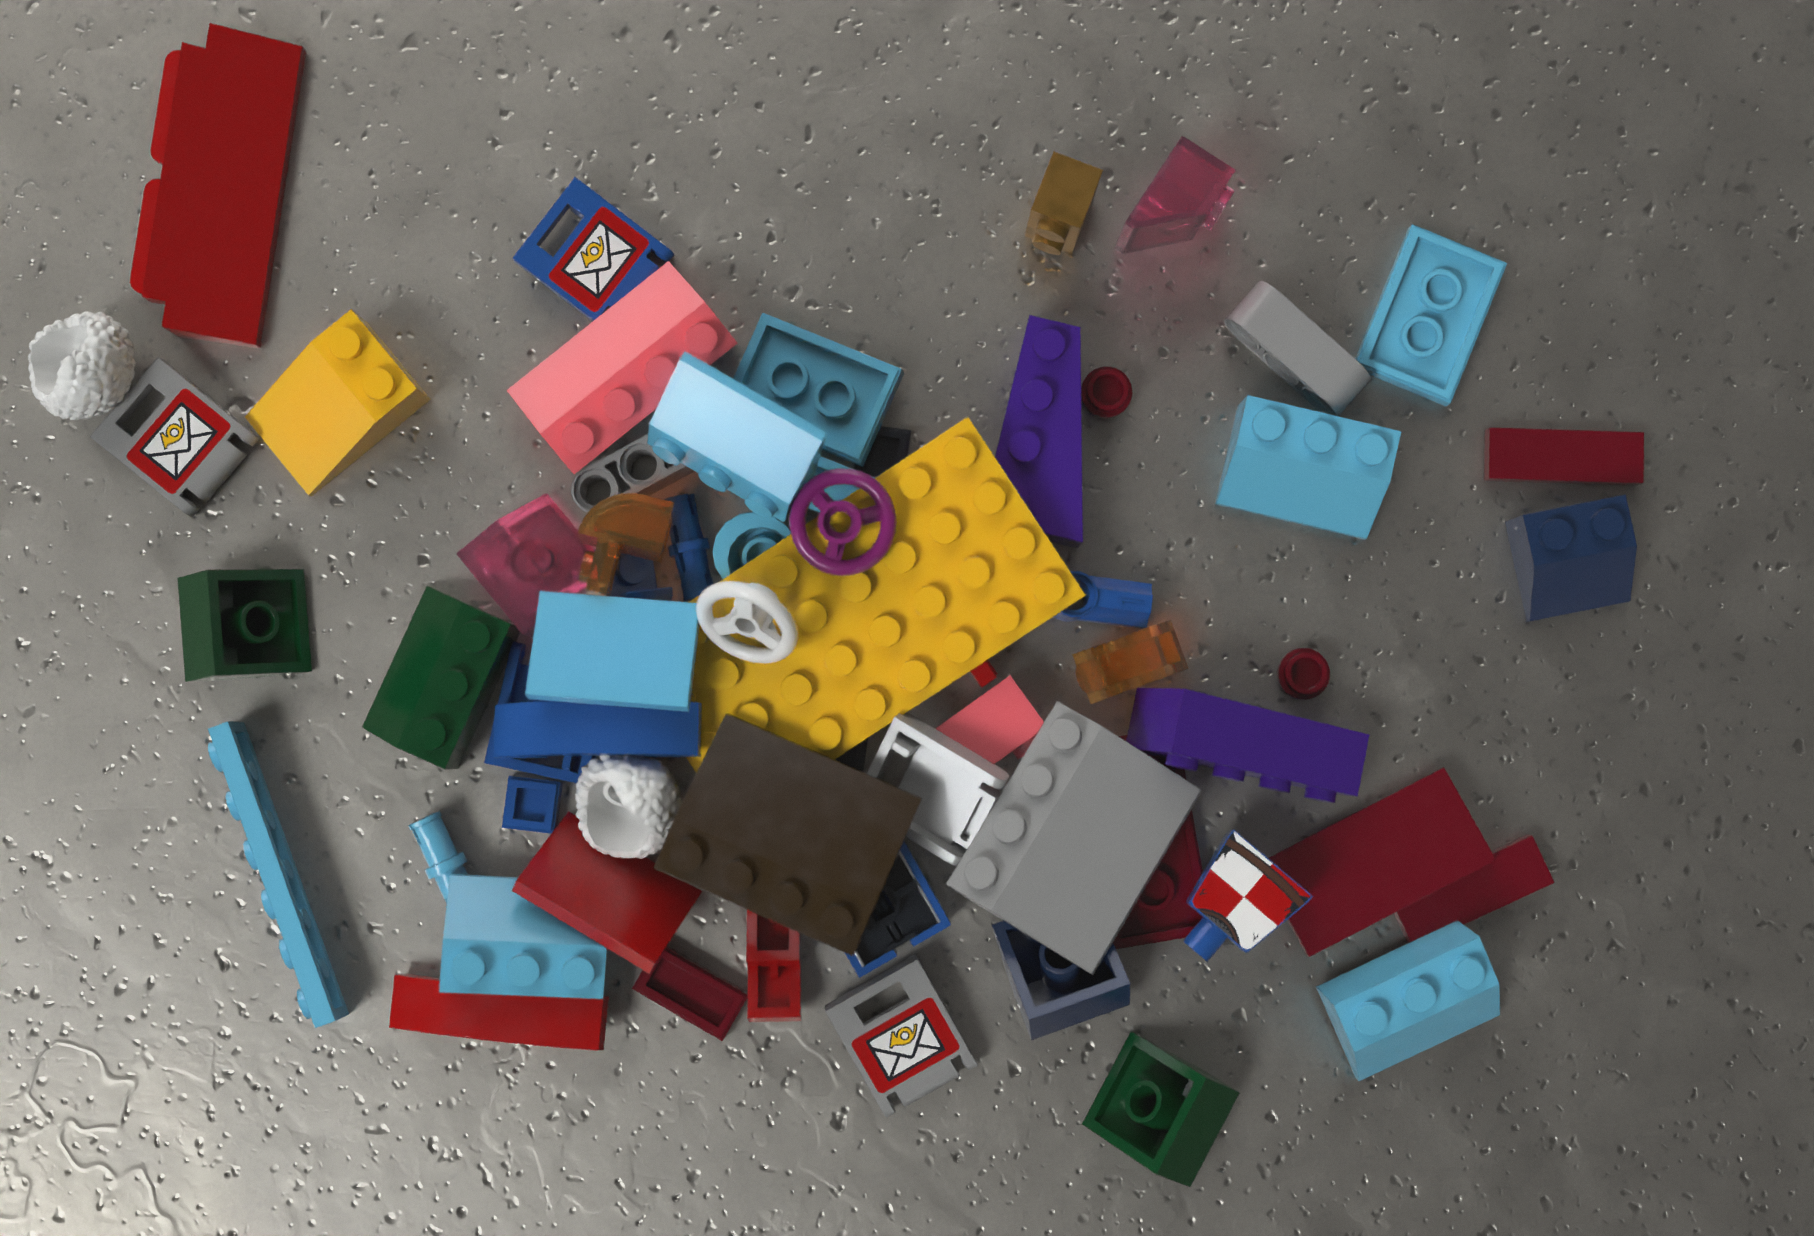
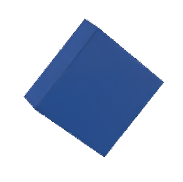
M509 776L502 828L551 834L558 826L563 782Z

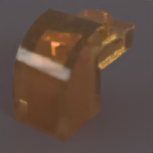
M623 493L608 497L590 509L583 518L577 532L581 544L596 547L595 552L585 551L579 573V582L586 583L585 591L587 595H611L621 553L662 563L675 514L674 502L637 493Z
M1171 620L1072 654L1076 663L1078 684L1087 693L1090 704L1189 669Z

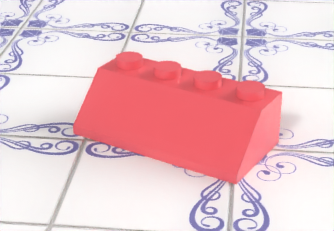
M668 261L511 386L507 392L550 447L575 475L657 408L684 352L691 354L708 365H712L738 343L706 302Z

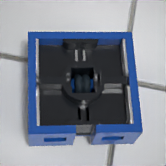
M905 841L861 944L853 956L846 954L859 978L897 957L895 948L910 940L914 947L951 925V921Z

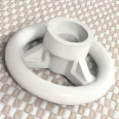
M736 581L719 582L707 587L697 600V619L704 633L719 648L739 659L753 663H774L789 656L796 647L798 631L792 615L779 601L777 595L764 585ZM735 598L734 607L730 614L725 617L714 618L712 606L717 600ZM773 619L777 622L781 630V636L778 634L775 628ZM739 633L746 637H754L767 647L747 645L731 637L729 634Z

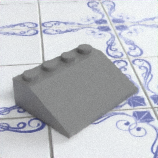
M1057 701L946 884L960 895L1094 975L1202 791L1106 728Z

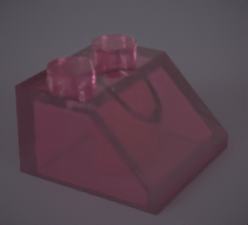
M1182 136L1124 223L1114 249L1121 254L1193 240L1201 226L1211 231L1235 190L1227 185L1236 170Z
M547 493L496 520L456 553L523 635L532 638L534 636L540 591L588 594L600 584L593 547Z

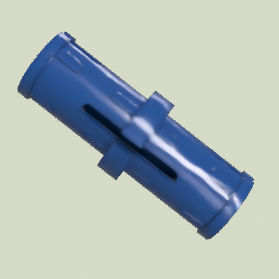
M682 494L662 500L672 545L668 546L670 557L675 558L684 602L691 601L707 587L714 584L707 556V550L710 549L709 539L703 538L697 514L695 494Z

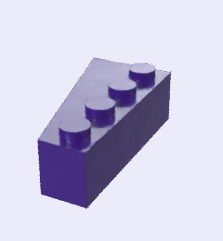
M1029 315L994 457L1050 542L1077 549L1083 543L1081 329L1078 326Z
M1137 688L1126 742L1143 753L1166 758L1165 765L1191 771H1197L1198 765L1213 768L1212 776L1238 782H1244L1245 775L1260 778L1258 787L1290 793L1291 785L1305 788L1304 798L1335 804L1337 795L1358 797L1369 734L1185 688Z

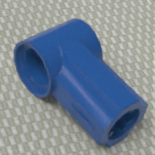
M1070 571L1086 596L1083 597V603L1079 610L1066 608L1055 615L1054 618L1063 622L1077 620L1140 629L1147 628L1152 609V584L1095 577L1080 571Z

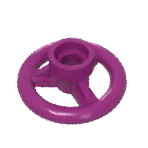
M836 468L824 471L805 483L793 501L789 523L795 547L810 565L828 574L849 576L862 573L881 561L893 543L897 520L895 507L890 495L875 478L859 470ZM839 484L852 485L869 494L876 505L858 509L848 501H834L824 489ZM811 502L821 511L818 517V528L822 536L829 541L825 555L815 548L807 534L805 521ZM841 511L846 512L851 518V527L844 533L838 532L833 526L834 516ZM880 521V531L872 547L856 558L842 560L846 543L857 538L862 530V526Z

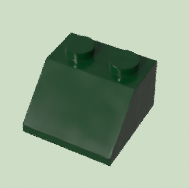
M304 569L204 570L177 578L185 682L236 680L312 672Z
M1131 1031L1082 1125L1154 1174L1191 1187L1240 1092L1201 1068Z

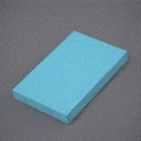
M1412 224L1406 232L1355 359L1368 371L1369 375L1443 406H1448L1451 404L1507 263Z
M762 313L733 379L827 432L823 451L863 467L904 376V372L901 368Z
M540 591L525 695L528 699L689 712L700 626L696 614L697 603Z

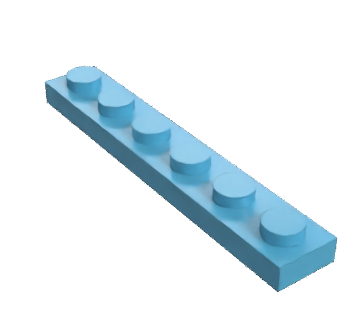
M227 721L208 728L212 742L208 744L211 761L219 772L223 771L230 791L226 792L228 809L236 821L241 820L247 840L243 843L246 859L253 870H259L265 887L261 891L264 909L272 920L276 919L283 937L279 941L281 957L289 969L294 968L300 985V989L297 990L299 1007L307 1019L312 1018L315 1028L349 1015L245 723Z

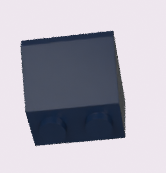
M1626 494L1524 514L1505 522L1527 622L1631 601L1637 543Z
M1005 921L992 924L1008 979L1031 1041L1130 1005V982L1113 943L1094 975Z

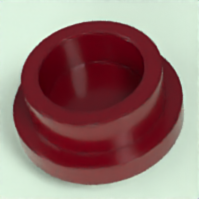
M1104 366L1094 369L1085 377L1081 386V400L1084 407L1091 414L1099 418H1113L1120 415L1126 410L1132 399V385L1129 378L1121 370L1114 367Z
M1298 648L1288 652L1281 659L1277 668V679L1282 690L1290 697L1299 700L1312 699L1326 689L1330 680V668L1326 659L1319 652L1310 648Z

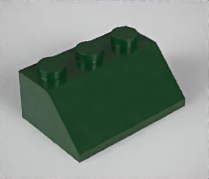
M426 586L362 728L392 746L440 768L459 769L508 661L511 645L514 641H517L522 627L430 586Z

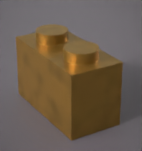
M1053 151L1032 205L1025 232V237L1033 239V246L1053 255H1060L1062 251L1070 254L1073 253L1103 172L1102 169Z

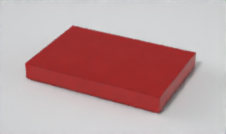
M568 811L517 878L512 891L650 974L694 907L702 891L691 884L654 869L655 863L646 857L643 859L616 858L609 854H602L592 848L589 842L584 839L582 831L578 827L579 818Z

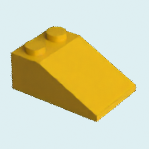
M350 309L305 347L248 412L245 418L305 492L312 497L431 399L368 322Z

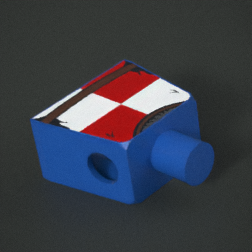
M1234 829L1229 830L1222 838L1186 900V903L1203 918L1186 936L1183 942L1206 962L1210 960L1227 938L1240 950L1247 953L1307 904L1313 896Z

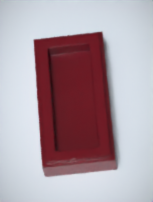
M667 946L650 974L642 970L632 987L636 992L721 1041L724 1040L748 998L747 991Z

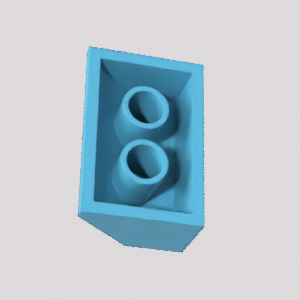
M684 352L649 423L647 444L652 446L653 452L665 462L672 465L682 463L696 471L699 478L712 489L720 492L729 490L745 500L746 506L757 515L764 518H772L774 516L785 522L791 512L796 495L816 472L827 432L691 354Z
M1247 395L1237 406L1215 504L1365 540L1370 533L1390 484L1402 431Z
M450 874L439 992L603 999L606 947L514 893L512 889L518 877Z
M1458 920L1316 986L1355 1078L1358 1081L1500 1015V984L1480 936Z

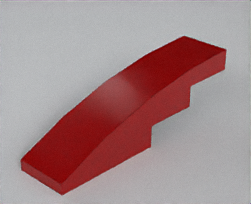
M747 910V1019L749 1022L801 1021V933Z
M414 974L394 975L389 1028L525 1045L595 1051L604 1050L609 996H603V999L446 993L439 992L440 978Z

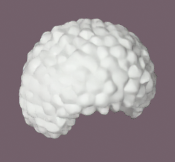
M85 311L81 314H73L70 318H65L63 322L56 320L52 325H46L43 331L37 332L35 340L29 343L31 352L28 355V370L32 393L36 399L40 400V404L46 407L48 412L54 416H60L62 419H89L108 413L113 407L123 401L125 393L130 390L131 381L135 378V353L133 341L129 339V332L127 329L122 328L119 322L114 321L111 316H106L103 312L94 314L90 311Z
M603 755L591 759L581 769L582 773L576 783L577 792L575 793L576 808L578 810L576 816L580 820L578 827L582 831L584 839L589 842L592 848L602 854H609L616 858L643 859L648 854L653 855L659 849H662L672 822L681 805L680 789L670 770L662 765L661 761L644 755Z

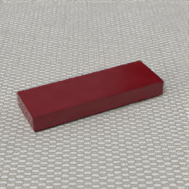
M1489 427L1485 430L1484 481L1638 486L1644 483V432Z
M1533 835L1522 836L1492 850L1497 861L1394 913L1407 943L1457 920L1465 925L1555 883Z

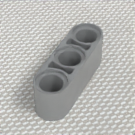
M1259 281L1224 319L1227 328L1239 341L1322 413L1339 416L1371 380L1368 371L1351 354L1281 292L1266 282Z
M648 434L580 471L572 482L571 494L574 502L585 513L594 518L606 519L691 474L694 470L682 463L672 465L659 458L653 452L652 446L647 444ZM642 456L655 458L657 467L654 475L646 480H636L632 477L631 467L635 460ZM599 480L609 482L611 493L608 500L598 506L589 505L586 499V492L589 486Z

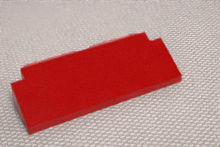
M209 23L206 48L182 42L181 50L171 51L165 58L151 144L152 158L162 165L160 179L150 180L144 188L130 284L136 292L142 294V297L151 303L165 304L162 327L180 338L261 348L306 50L300 45Z

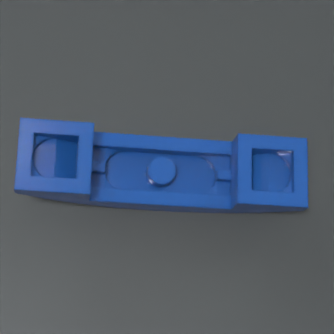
M535 701L495 705L493 758L603 755L701 757L702 704L690 702L689 712L560 701Z

